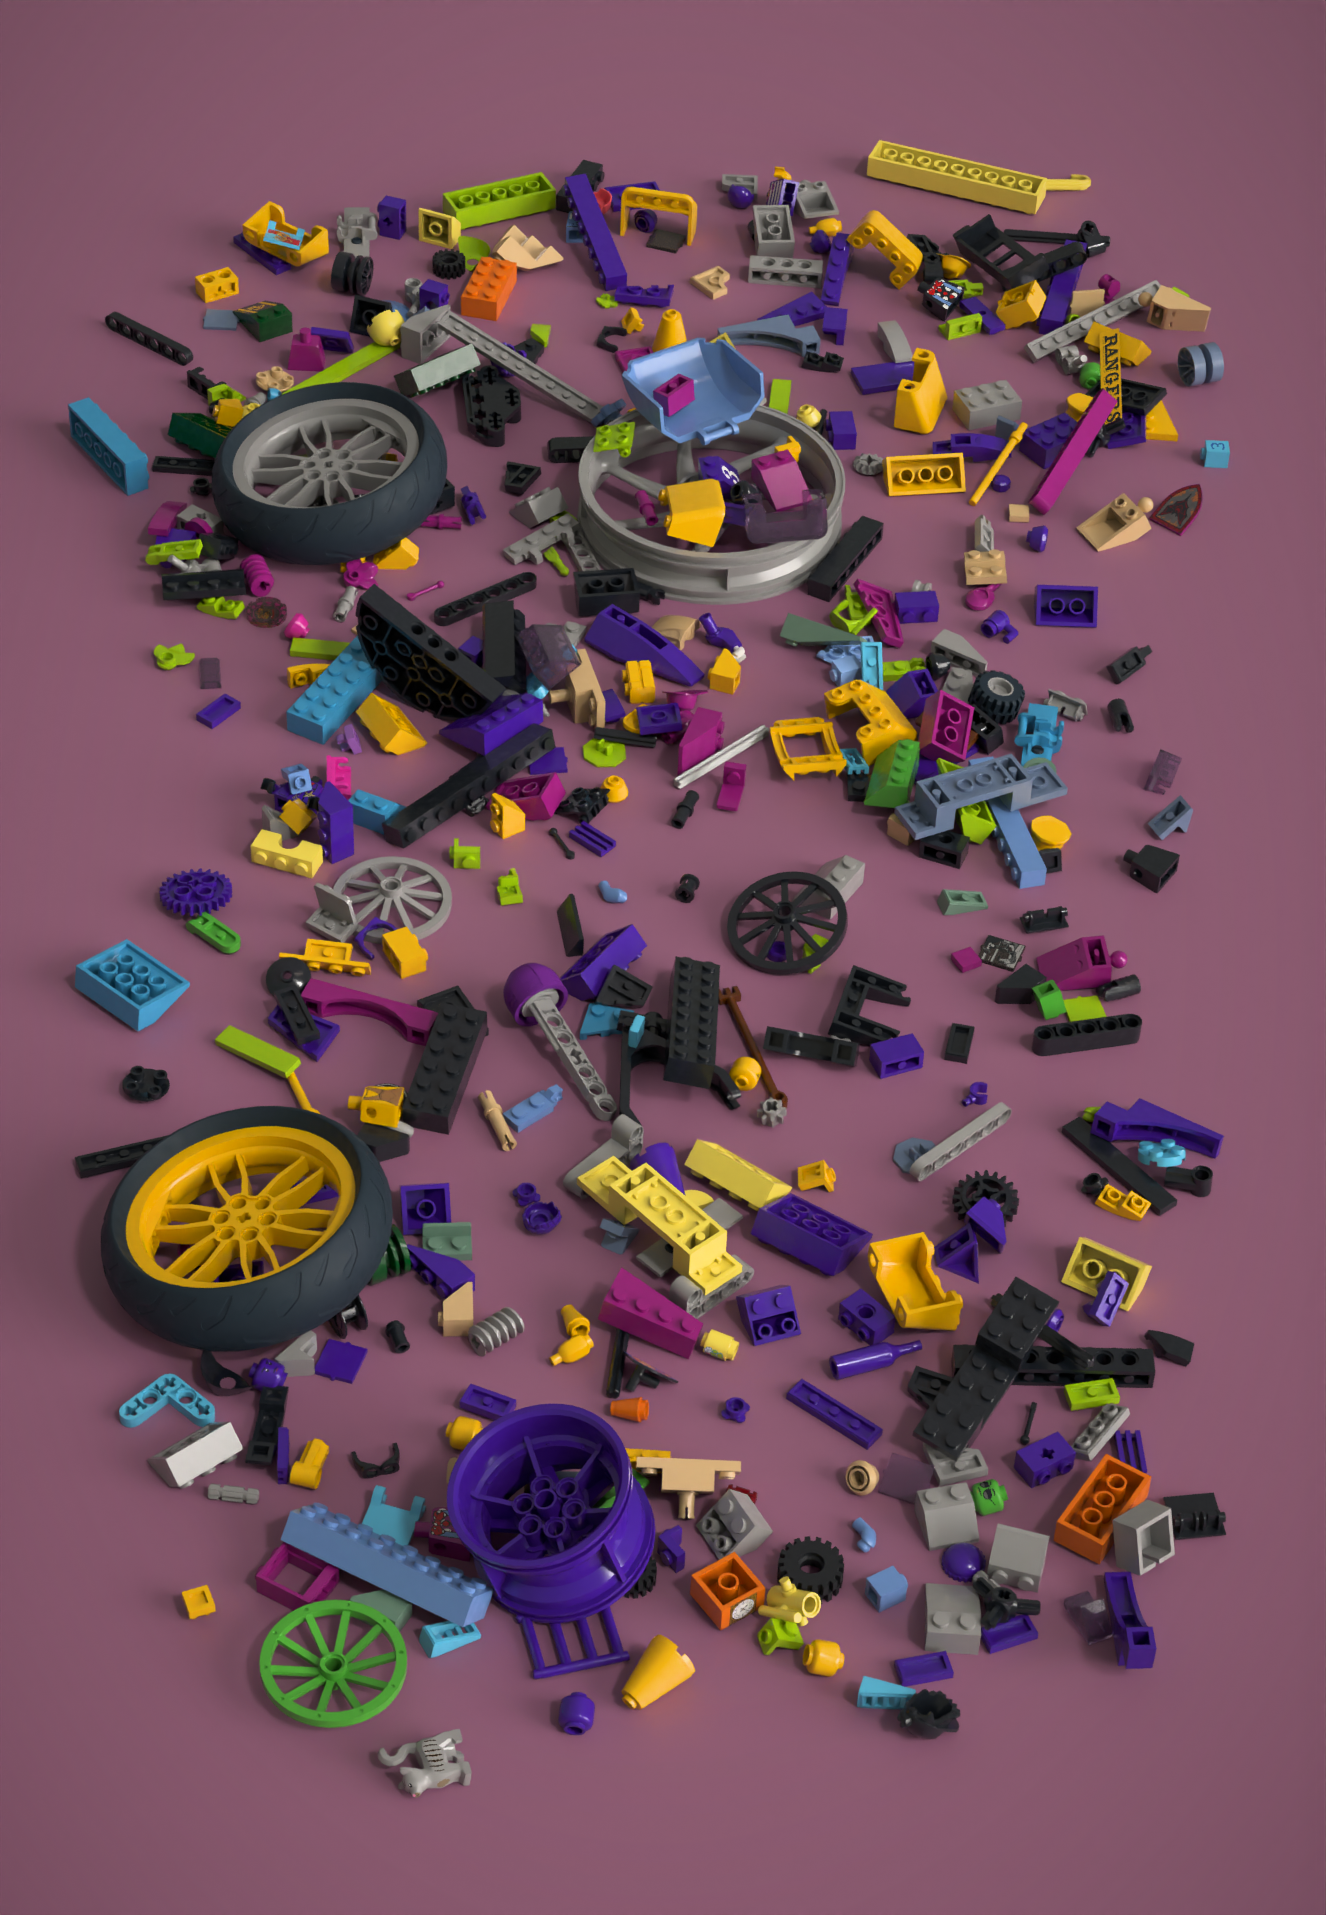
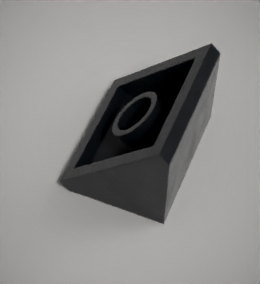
M355 295L349 332L370 337L367 332V326L369 325L370 327L373 324L371 320L379 313L386 310L393 312L391 302Z

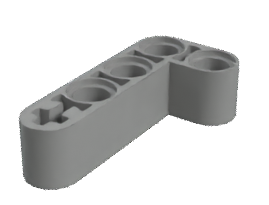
M625 1114L618 1116L612 1125L611 1139L570 1170L563 1180V1186L581 1199L589 1197L590 1195L577 1185V1178L612 1156H615L625 1166L629 1165L634 1156L642 1151L643 1127Z
M731 1255L742 1265V1272L706 1296L703 1294V1290L684 1275H681L674 1280L670 1287L669 1300L698 1319L745 1286L752 1279L754 1269L737 1255Z

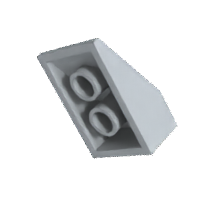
M753 205L756 256L793 258L795 239L789 205Z
M447 304L412 316L401 325L400 348L402 358L422 364L451 337V335L438 328L439 321L450 310V305Z
M926 1583L925 1651H946L947 1653L978 1655L981 1638L979 1593L973 1586Z

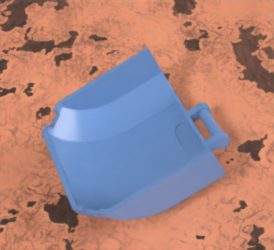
M695 338L630 360L627 371L622 373V380L626 391L636 409L661 433L678 443L698 438L704 446L718 438L730 434H739L737 423L749 420L765 397L763 372L728 342L717 339L716 343L705 342V338ZM677 374L693 379L695 400L672 416H664L663 407L653 399V390Z

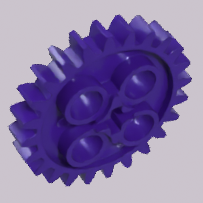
M202 868L197 872H194L193 869H190L189 873L181 871V875L174 873L173 878L167 877V882H162L159 892L160 902H162V906H166L167 910L173 909V913L181 911V915L190 913V916H193L194 913H198L201 916L203 912L211 914L212 909L219 911V906L225 907V903L230 902V898H232V883H230L229 878H225V874L219 875V871L211 873V869L202 872Z

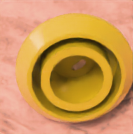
M615 775L607 777L600 789H610L606 794L609 798V803H619L628 796V788L624 780Z

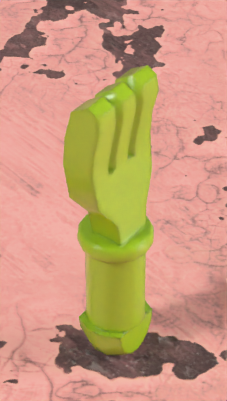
M551 546L550 549L543 553L544 556L553 563L562 576H568L569 569L563 564L555 548Z

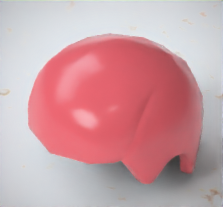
M600 188L598 192H594L602 214H605L611 207L612 195L609 191Z

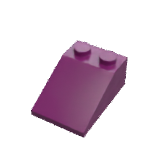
M788 449L752 459L751 479L776 513L813 503L799 466Z
M701 707L697 708L679 744L677 776L722 749L724 738H721V734L725 727V722L722 721V712Z
M556 772L506 780L494 792L513 801L525 813V819L531 821L550 819L566 794ZM491 798L486 804L488 810H490Z

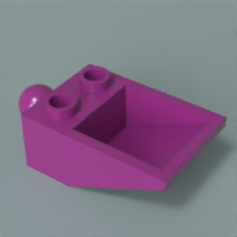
M1104 935L1081 937L1036 957L1038 970L1047 977L1046 982L1053 979L1060 991L1095 988L1101 984L1111 982L1112 966L1120 969L1128 961L1127 955L1122 951H1115L1109 956Z

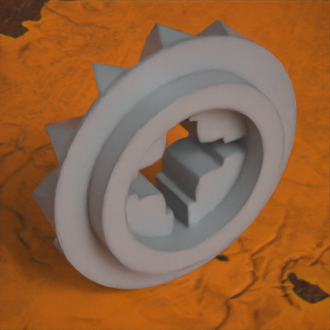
M861 453L860 456L855 457L853 466L856 471L862 474H878L883 470V458L878 457L877 454Z

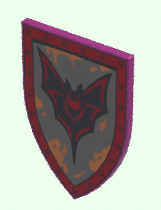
M1200 484L1182 487L1168 495L1149 519L1181 536L1201 510L1203 495Z

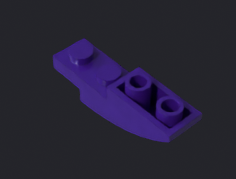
M951 434V440L933 442V454L963 453V458L972 456L973 462L995 460L1009 441L985 434ZM1012 451L1007 458H1012Z

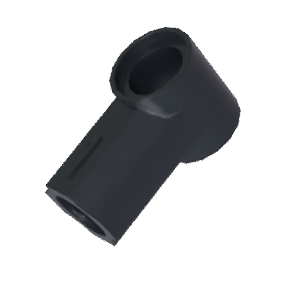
M1201 1165L1193 1169L1167 1167L1164 1186L1188 1189L1194 1196L1206 1197L1211 1192L1213 1172L1209 1167Z

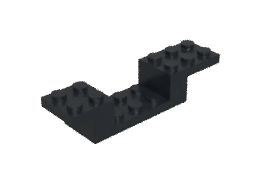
M1015 1277L979 1331L975 1347L944 1394L938 1393L913 1431L912 1436L957 1462L965 1448L972 1446L1030 1357L1034 1342L1058 1307L1059 1301L1020 1278Z

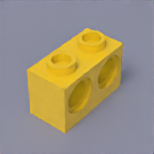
M229 267L195 276L196 293L205 303L239 294L238 277Z

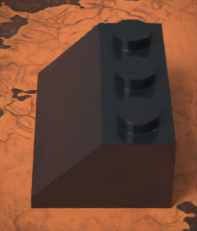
M634 568L573 572L578 616L598 615V613L611 604L627 613L639 612L640 591Z

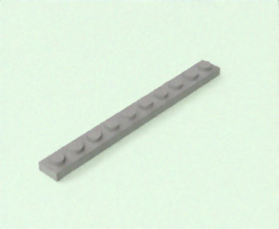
M1157 280L1150 282L1026 344L1023 348L1032 361L1036 362L1054 353L1056 348L1066 347L1086 337L1093 321L1108 326L1144 308L1139 304V295L1143 292H1149L1154 297L1161 285Z
M450 310L439 321L438 328L465 345L472 343L476 352L591 423L592 419L600 413V409L603 406Z

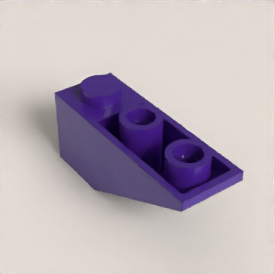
M407 1244L411 1260V1270L414 1269L426 1284H430L437 1291L441 1298L447 1299L467 1282H472L473 1291H475V1274L460 1260Z

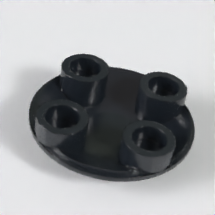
M142 1066L132 1067L131 1073L124 1078L122 1083L125 1094L138 1101L160 1099L168 1092L170 1087L165 1070L144 1069Z

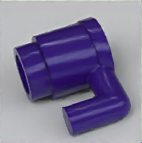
M1002 610L994 611L983 621L980 627L981 632L988 638L996 636L1002 630H1005L1008 633L1003 637V641L1006 644L1010 643L1019 634L1018 630L1010 625L1008 615Z

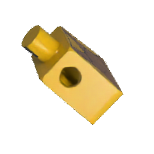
M365 1087L362 1097L349 1095L348 1110L361 1111L360 1121L397 1128L402 1113L404 1087Z

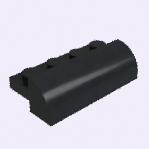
M244 569L161 574L163 600L246 595Z

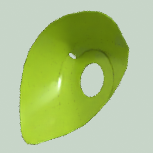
M459 236V251L465 256V268L468 271H474L478 264L469 265L467 261L475 259L479 262L481 257H489L490 247L485 241L478 238Z

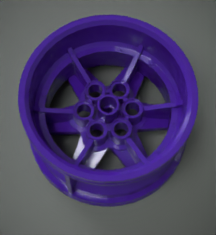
M550 1403L528 1406L510 1412L493 1421L474 1436L459 1455L451 1472L447 1488V1509L452 1526L462 1544L473 1555L480 1579L487 1582L486 1586L494 1590L492 1598L501 1607L514 1615L518 1614L529 1618L531 1621L541 1623H564L589 1617L611 1606L624 1596L638 1581L649 1562L655 1542V1519L649 1500L640 1483L632 1474L629 1456L616 1431L601 1417L586 1409L573 1405ZM581 1469L575 1478L566 1477L560 1481L555 1473L562 1470ZM530 1483V1494L523 1493L518 1495L513 1501L508 1500L519 1489ZM615 1487V1500L612 1507L591 1508L610 1489ZM490 1532L519 1534L498 1551L492 1547Z

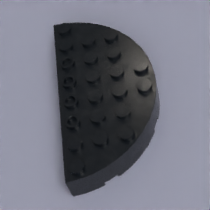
M373 584L360 596L355 615L358 617L356 630L365 657L373 669L376 668L383 676L381 678L382 682L411 707L422 713L428 711L437 719L456 721L460 718L483 714L506 690L500 682L496 681L377 585Z

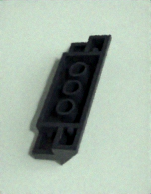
M514 600L485 603L482 606L483 670L500 682L501 685L519 694H523L527 691L525 615L520 610L514 609Z

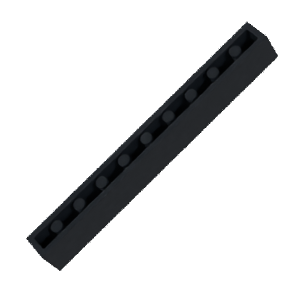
M533 723L383 822L382 827L386 842L404 849L463 810L471 802L480 798V796H484L556 748L552 729Z

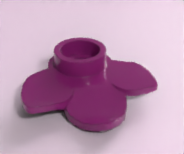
M360 559L347 562L346 571L343 575L345 585L355 588L360 586L366 590L373 584L378 586L376 580L373 579L378 573V566L371 562L362 563Z

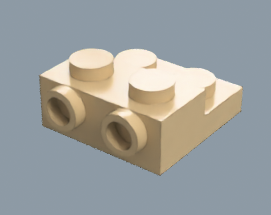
M994 549L988 552L977 550L964 552L966 585L1007 583L1004 551Z

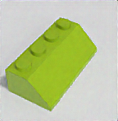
M941 758L936 760L939 775L964 768ZM985 800L956 809V822L962 831V835L970 837L969 842L973 841L982 844L996 827Z

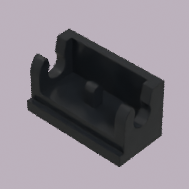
M202 367L188 370V387L207 400V389L221 384L227 385L223 381L215 384L210 379H207L204 374L200 375L199 372L204 370Z

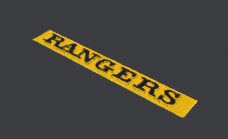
M1119 328L1099 333L1101 389L1104 388L1117 400L1105 424L1122 418Z

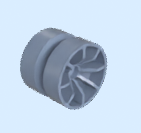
M1215 342L1182 347L1179 350L1177 359L1178 371L1181 380L1186 386L1201 385L1203 382H1217L1222 379L1224 360L1222 352Z

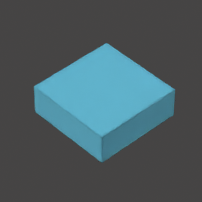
M635 1016L629 1029L628 1044L630 1047L637 1048L644 1033V1016Z

